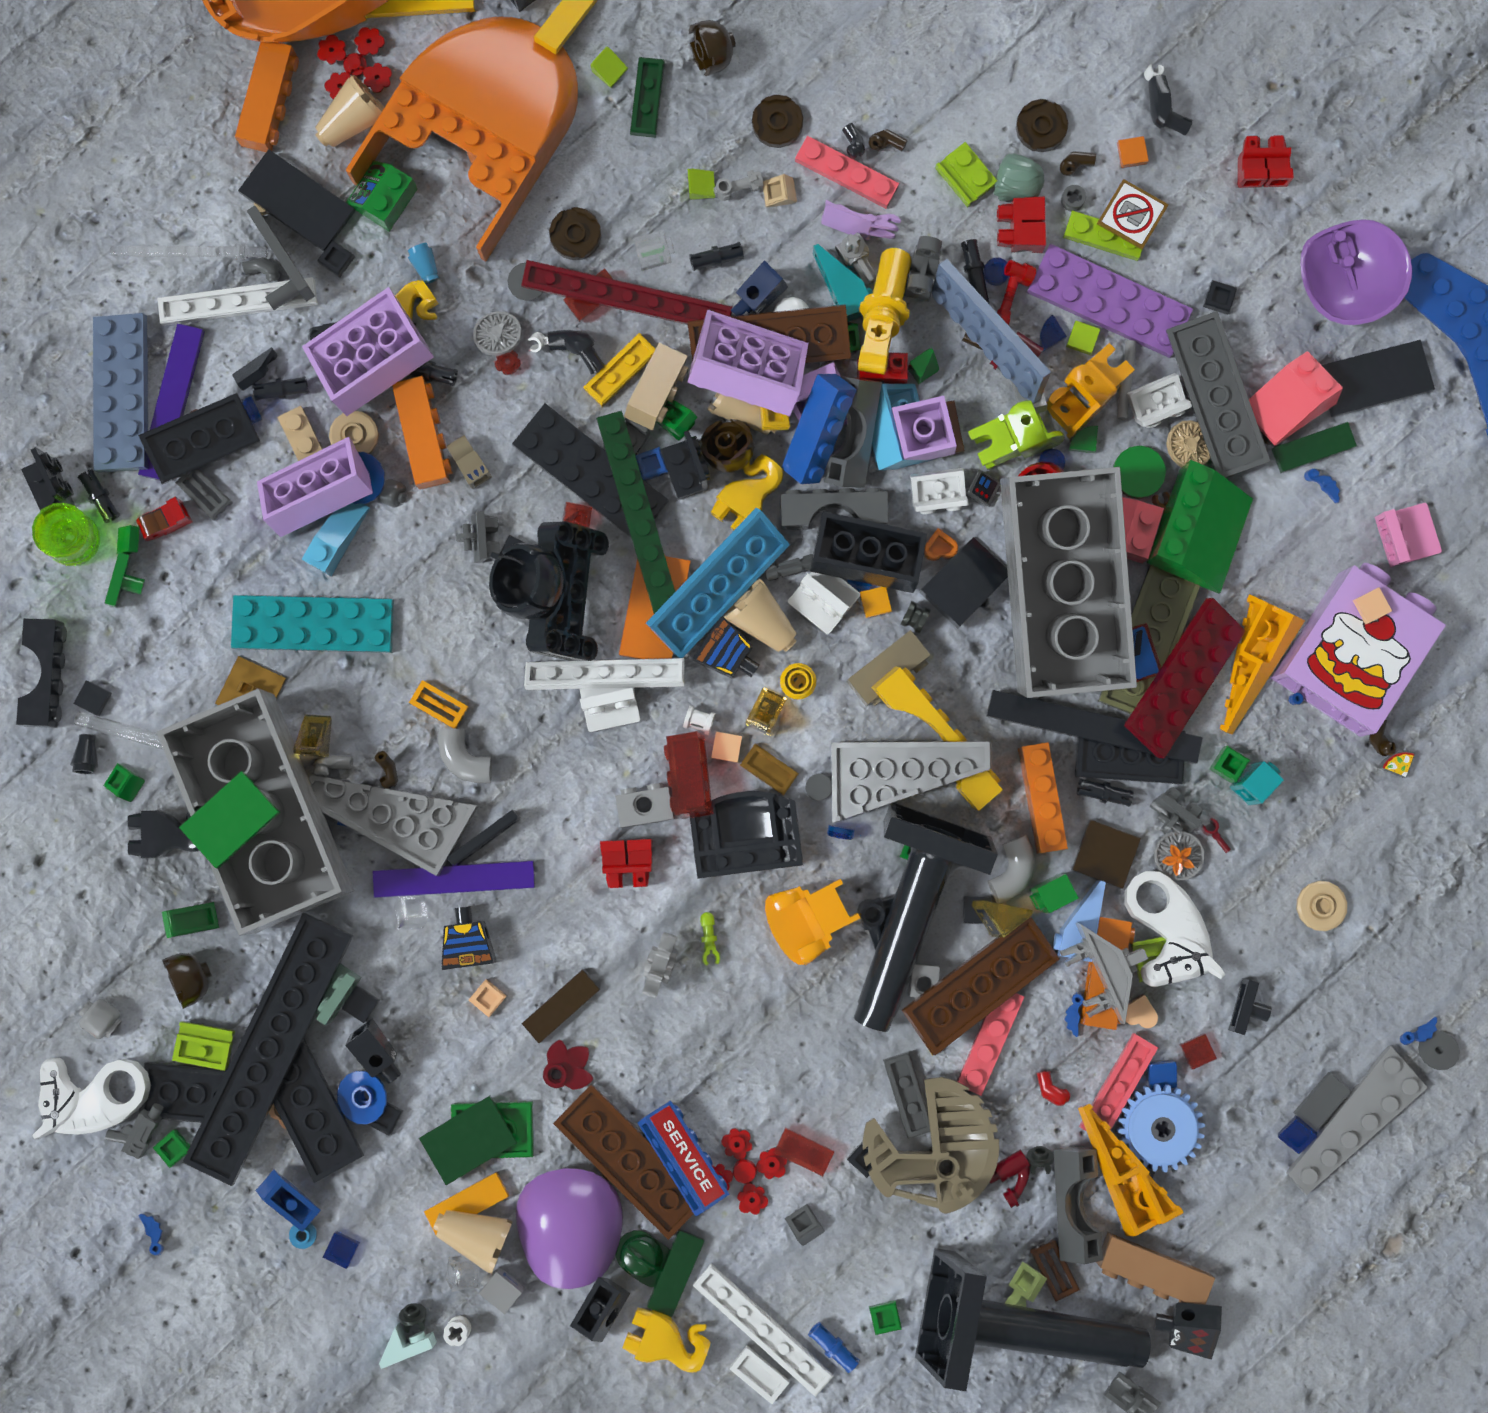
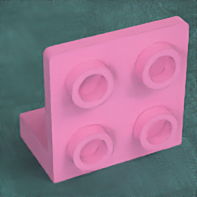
M1421 503L1397 511L1395 509L1388 510L1374 517L1390 567L1442 552L1427 503Z

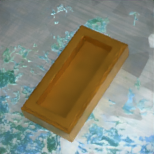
M757 744L753 745L740 764L742 768L783 796L799 774Z

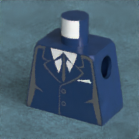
M764 260L736 291L741 300L731 309V312L735 316L747 315L751 311L755 314L763 313L788 286L784 279ZM759 293L756 299H751L753 294Z

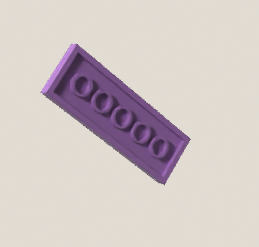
M1049 244L1035 278L1027 291L1030 295L1124 338L1134 340L1137 344L1168 358L1172 356L1173 350L1166 330L1187 322L1193 310L1184 304L1052 244Z

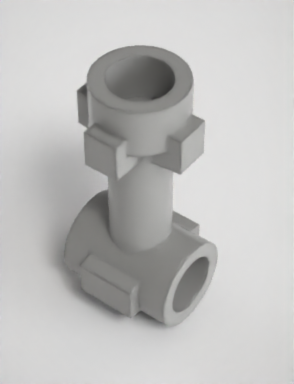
M748 171V177L732 182L726 178L718 179L716 187H714L715 197L722 201L730 200L731 194L746 188H751L753 192L758 191L759 187H763L760 171Z

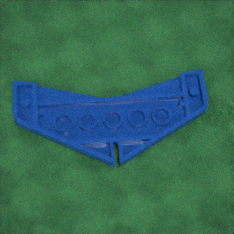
M1422 253L1411 259L1412 279L1408 293L1404 298L1455 342L1467 360L1488 427V285L1429 253Z

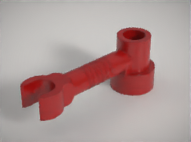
M1009 260L1004 269V274L1010 278L1001 307L997 310L998 315L1008 325L1011 316L1010 310L1018 284L1028 287L1036 275V267L1027 263L1020 264L1013 260Z

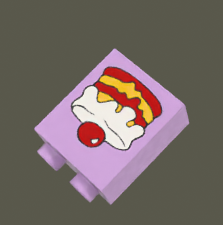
M1363 563L1360 568L1354 565L1338 573L1271 676L1272 680L1292 693H1301L1304 701L1359 737L1377 733L1446 626L1433 617L1437 608L1431 601L1412 592H1409L1405 598L1387 587L1391 577L1382 569L1369 563ZM1380 587L1392 612L1365 625L1353 600Z

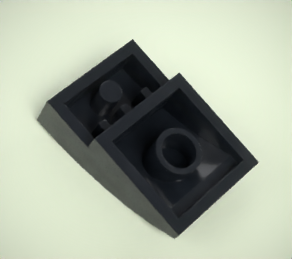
M973 537L919 593L958 629L1008 578V570Z

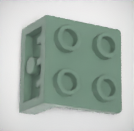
M340 963L317 1009L316 1014H318L316 1020L324 1025L332 1023L362 977Z

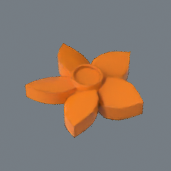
M1171 844L1170 853L1172 856H1167L1161 861L1166 865H1173V872L1176 876L1182 872L1183 867L1194 868L1192 861L1187 859L1191 854V847L1184 848L1180 852L1177 846Z

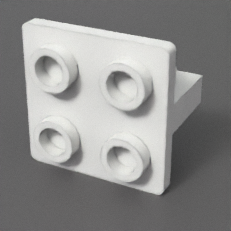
M811 572L810 574L807 573L798 589L789 598L788 604L828 635L857 601L860 593L842 578Z
M634 688L579 689L581 708L585 713L589 732L640 722Z

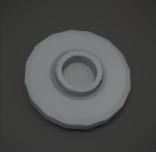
M501 311L488 313L480 318L473 331L475 345L481 352L491 356L508 354L517 347L522 336L520 323L515 316Z
M1172 831L1163 835L1156 843L1154 862L1158 871L1172 880H1187L1194 877L1201 870L1204 862V849L1200 841L1193 834L1185 831L1177 834ZM1171 844L1177 846L1180 852L1184 848L1191 847V854L1187 859L1192 861L1194 868L1183 867L1182 872L1176 876L1173 872V865L1169 866L1161 861L1167 856H1172L1170 853Z

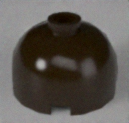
M705 20L690 25L689 34L694 33V41L690 42V47L699 70L705 69V76L724 70L730 64L733 48L736 46L732 32H728L722 24L713 20Z
M730 419L731 422L722 423V420L717 421L709 426L701 436L702 445L700 448L703 457L713 469L723 473H733L747 466L753 456L755 447L751 431L744 422L737 419Z
M189 953L175 954L162 960L182 1009L197 1003L205 996L209 987L207 978L212 976L206 961L200 963L196 956Z

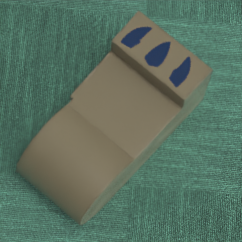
M465 435L447 445L450 454L472 489L492 477Z

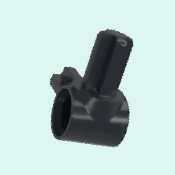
M880 897L874 900L865 899L858 906L857 912L863 928L869 931L875 951L894 897L883 901ZM870 907H876L877 915L872 919L865 918L866 910Z

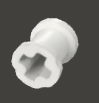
M689 706L683 728L688 729L690 727L704 731V734L709 736L716 713L711 712L708 714L695 710L693 706Z
M459 1315L453 1317L444 1328L443 1336L446 1343L451 1346H460L467 1340L472 1329L469 1319ZM461 1327L463 1330L461 1334L457 1333L455 1335L452 1332L454 1328Z

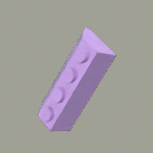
M350 437L257 481L263 520L280 537L373 493L369 473Z

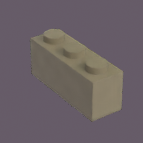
M910 630L847 680V683L865 706H868L870 703L876 706L882 700L871 688L895 666L901 667L902 670L906 667L910 672L914 670L917 674L928 665L926 659L929 658L930 654Z

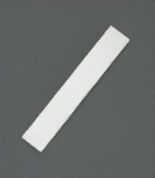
M313 277L304 278L315 297L306 302L303 296L299 294L276 310L272 309L265 296L290 280L157 298L160 324L166 326L318 305L315 279Z
M684 658L526 662L524 687L526 690L684 686L685 660Z
M712 1263L693 1283V1286L815 1397L834 1376L826 1366Z

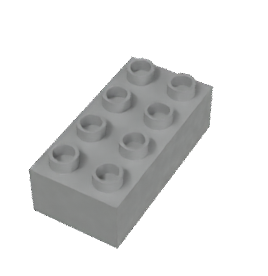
M1120 467L1000 479L1018 693L1027 698L1136 688Z
M258 688L157 731L190 816L196 813L241 771L246 773L280 811L274 819L220 868L216 869L210 863L239 936L256 934L355 891L274 694Z

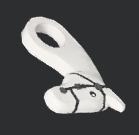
M1145 871L1135 876L1124 891V905L1132 918L1166 939L1157 958L1141 967V976L1144 983L1150 987H1158L1191 980L1207 973L1222 979L1225 973L1213 960L1210 938L1205 923L1186 891L1161 872ZM1153 883L1164 890L1167 897V905L1162 912L1156 914L1148 913L1138 905L1136 894L1142 884Z
M46 1059L40 1068L38 1107L42 1118V1126L32 1135L34 1140L54 1132L77 1135L93 1133L122 1123L148 1099L151 1087L148 1072L136 1061L128 1059L117 1060L106 1064L93 1081L82 1091L80 1087L77 1088L70 1081L63 1059ZM119 1070L128 1072L135 1081L136 1090L134 1096L127 1103L115 1100L109 1091L110 1079Z

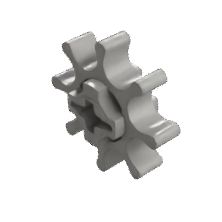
M664 932L659 946L652 947L644 968L643 976L647 977V981L642 994L656 998L661 983H668L677 954L673 953L677 936Z

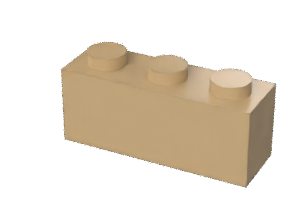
M658 343L627 404L624 417L651 430L654 429L657 422L662 423L668 411V408H665L667 401L673 402L677 394L678 388L675 387L678 380L683 382L689 368L685 366L688 356Z

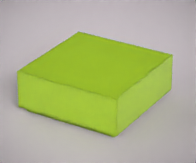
M1075 321L1066 347L1091 355L1100 329Z

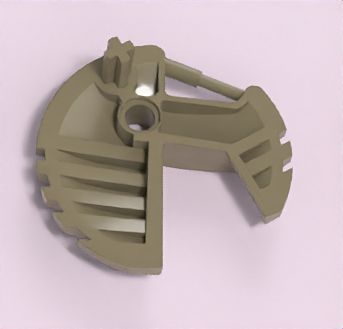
M944 1077L924 1079L933 1151H897L875 1118L870 1119L865 1124L862 1147L863 1150L868 1147V1153L863 1157L866 1166L871 1163L872 1168L868 1171L870 1178L885 1197L895 1195L914 1200L917 1203L938 1208L940 1212L945 1214L965 1207L985 1190L997 1166L999 1139L994 1138L993 1134L998 1132L996 1124L989 1121V1117L993 1116L989 1109L981 1107L980 1104L984 1102L978 1095H969L964 1091L969 1090V1088L957 1081ZM944 1160L952 1162V1169L948 1173H941L939 1171V1165ZM934 1183L936 1198L896 1189V1186L902 1184Z

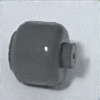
M393 479L386 480L383 490L379 495V500L390 507H397L400 502L404 503L406 501V486Z

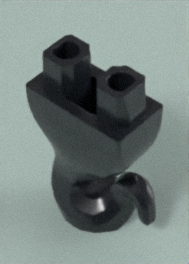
M152 810L141 811V813L128 816L129 830H141V840H129L128 855L141 856V858H161L175 849L189 852H198L199 849L181 831L179 827L182 824L169 813ZM189 811L186 814V820L191 817Z

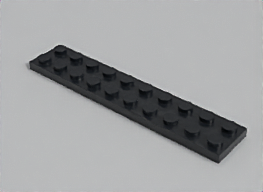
M302 913L182 1163L230 1186L235 1184L354 935L307 913Z

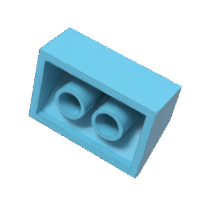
M915 384L881 385L872 440L875 461L879 471L896 470L931 461L904 460L892 413V407L920 401Z

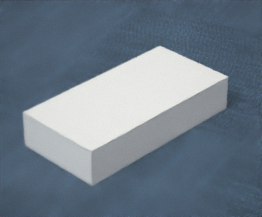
M746 1345L730 1366L732 1372L771 1404L775 1402L789 1384V1380L748 1345Z

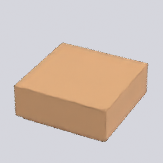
M1380 587L1353 600L1365 625L1392 612Z
M716 732L711 758L738 763L742 736Z
M485 979L470 997L469 1001L490 1017L507 995L488 979Z

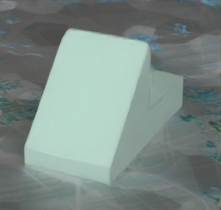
M399 1322L381 1358L380 1368H385L432 1349L437 1342L434 1333L431 1332L425 1335L424 1331L410 1336L407 1342Z

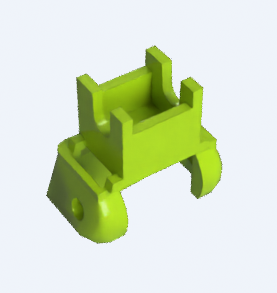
M1031 400L1018 402L1011 407L1008 414H1002L998 418L968 431L971 440H974L976 445L992 440L990 447L977 453L982 465H985L987 470L1022 455L1027 459L1052 449L1065 440L1064 434L1061 431L1047 432L1039 413H1036Z

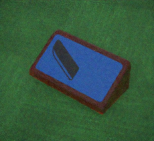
M1147 623L1132 627L1136 683L1155 677L1161 669Z

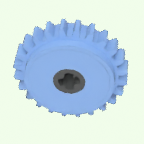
M1154 1084L1152 1091L1148 1086H1143L1144 1093L1141 1094L1135 1090L1134 1095L1136 1098L1134 1100L1130 1098L1127 1100L1128 1108H1122V1112L1125 1113L1124 1117H1118L1117 1121L1123 1124V1127L1116 1129L1118 1133L1124 1135L1119 1140L1128 1145L1127 1147L1138 1159H1141V1163L1145 1167L1150 1164L1152 1171L1156 1172L1158 1166H1160L1163 1172H1167L1168 1165L1174 1170H1178V1162L1187 1165L1186 1157L1188 1155L1192 1158L1196 1157L1192 1151L1193 1148L1201 1149L1202 1147L1197 1143V1139L1204 1138L1205 1135L1199 1132V1128L1205 1127V1124L1197 1119L1203 1115L1199 1111L1194 1112V1109L1198 1106L1196 1102L1188 1103L1190 1095L1185 1093L1180 1097L1181 1089L1177 1087L1171 1092V1086L1165 1084L1163 1090H1161L1159 1084ZM1157 1123L1166 1127L1164 1132L1158 1131L1155 1128Z

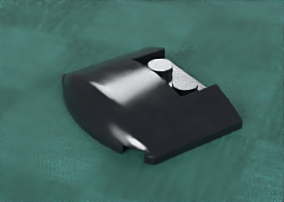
M763 791L736 792L710 800L697 812L693 811L689 815L697 879L804 865L796 802L790 798L788 800L775 793Z

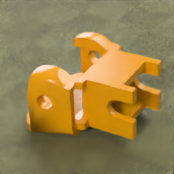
M1110 343L1085 364L1073 368L1064 381L1067 387H1060L1054 390L1046 402L1050 415L1067 432L1066 436L1069 440L1102 410L1117 393V389L1121 386L1122 382L1135 370L1127 360L1118 367L1109 366L1107 358L1116 350ZM1072 387H1075L1089 402L1088 405L1090 407L1088 409L1070 391ZM1060 406H1065L1068 413L1062 412Z
M841 879L811 894L807 889L802 890L798 886L771 894L765 900V912L772 934L782 951L796 964L808 965L831 947L829 941L833 939L831 933L860 919L858 913L848 915L835 890L836 887L843 884Z

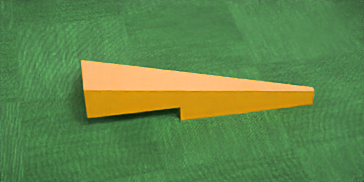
M1251 594L1247 598L1249 603L1247 617L1243 618L1242 626H1244L1246 632L1242 637L1241 643L1237 645L1230 678L1232 689L1230 698L1226 699L1225 707L1227 708L1224 725L1220 726L1221 730L1232 735L1305 622V620Z
M1086 1104L1079 1107L1078 1110L1093 1149H1097V1161L1125 1235L1137 1236L1157 1224H1164L1183 1214L1182 1208L1175 1205L1167 1196L1168 1192L1149 1175L1148 1169L1127 1145L1113 1134L1107 1122L1102 1121L1092 1110L1093 1106Z

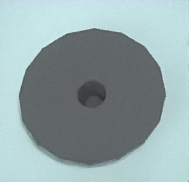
M526 262L520 263L509 273L507 280L508 288L512 295L520 300H534L543 292L521 287Z
M1435 1031L1431 1039L1419 1042L1418 1050L1421 1059L1433 1069L1447 1070L1453 1067L1459 1060V1046L1455 1039L1446 1032Z

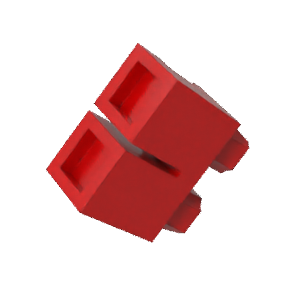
M1284 135L1271 136L1268 139V148H1260V137L1247 136L1244 139L1242 152L1238 156V188L1262 187V185L1264 187H1287L1294 178L1293 168L1290 165L1291 147H1286Z
M1045 196L1013 198L1011 204L998 205L997 222H1010L1011 229H998L997 246L1011 247V252L1027 250L1032 251V253H1043L1046 247Z
M889 352L885 375L859 371L858 357L857 378L879 382L883 380V384H907L908 353Z
M652 839L627 840L628 864L625 840L600 841L602 873L606 874L608 888H623V873H633V887H648L649 872H652Z

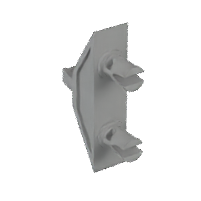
M1076 923L1082 937V942L1060 950L1061 956L1075 953L1064 963L1069 967L1071 964L1089 957L1092 959L1105 988L1104 993L1082 1001L1085 1007L1097 1004L1086 1013L1089 1017H1092L1095 1014L1112 1008L1119 1022L1125 1025L1133 978L1132 973L1138 971L1135 966L1136 964L1148 959L1146 952L1142 948L1131 953L1128 948L1121 950L1082 924Z

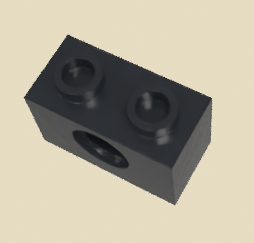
M598 1277L570 1327L591 1341L603 1342L631 1293L608 1278Z

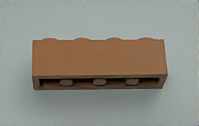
M1107 1232L1102 1245L1103 1260L1096 1262L1102 1268L1101 1273L1117 1279L1118 1275L1127 1278L1128 1284L1139 1289H1143L1144 1286L1154 1289L1153 1294L1166 1300L1171 1296L1179 1299V1302L1206 1305L1215 1281V1277L1210 1273Z

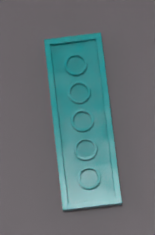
M233 595L231 648L392 653L394 600Z

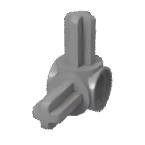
M858 232L854 235L849 234L841 243L835 246V249L846 267L853 266L865 285L872 284L876 281L877 274L866 258L869 255V249Z

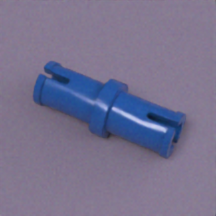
M821 1322L816 1323L811 1328L808 1336L825 1350L824 1354L828 1358L832 1357L847 1373L852 1372L856 1368L860 1360L843 1345V1340L839 1337L835 1338Z

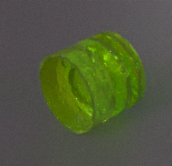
M67 503L51 504L39 512L32 525V536L36 546L58 564L69 567L80 566L90 561L98 551L100 531L95 522L74 505ZM67 535H70V536L73 535V536H74V539H73V540H69V539L67 540L66 537H67Z

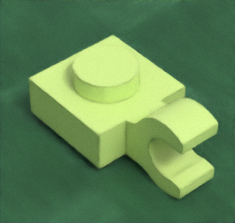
M1022 1262L1009 1283V1286L1014 1291L1008 1297L1005 1304L1026 1307V1300L1034 1302L1047 1278L1027 1263Z

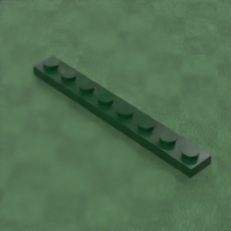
M621 410L597 417L596 420L652 610L655 614L675 593V589Z

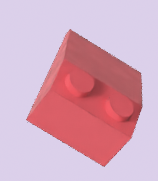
M1307 351L1279 371L1249 399L1259 430L1276 446L1336 405L1343 387Z
M1122 497L1127 559L1143 564L1149 559L1164 508Z

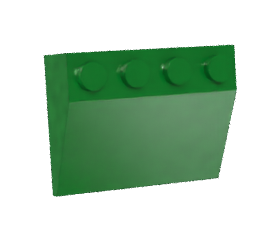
M1190 460L1178 472L1153 542L1149 559L1146 563L1215 593H1221L1253 498L1216 470Z

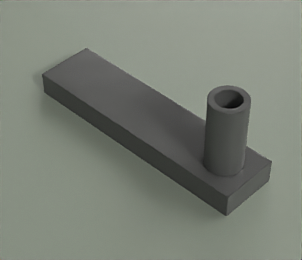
M253 206L248 209L247 213L291 279L265 296L272 309L276 310L299 294L303 296L306 302L315 297L258 208Z

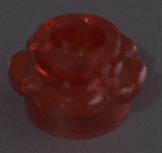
M514 350L501 354V356H496L495 367L504 375L515 373L521 365L518 354ZM510 360V363L506 364L505 361Z

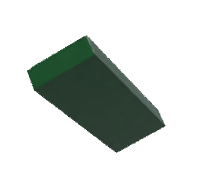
M639 57L630 135L656 138L665 67L664 59Z
M1345 422L1273 447L1271 450L1281 474L1357 447L1349 423Z
M681 1229L678 1230L647 1302L648 1308L673 1317L705 1240Z

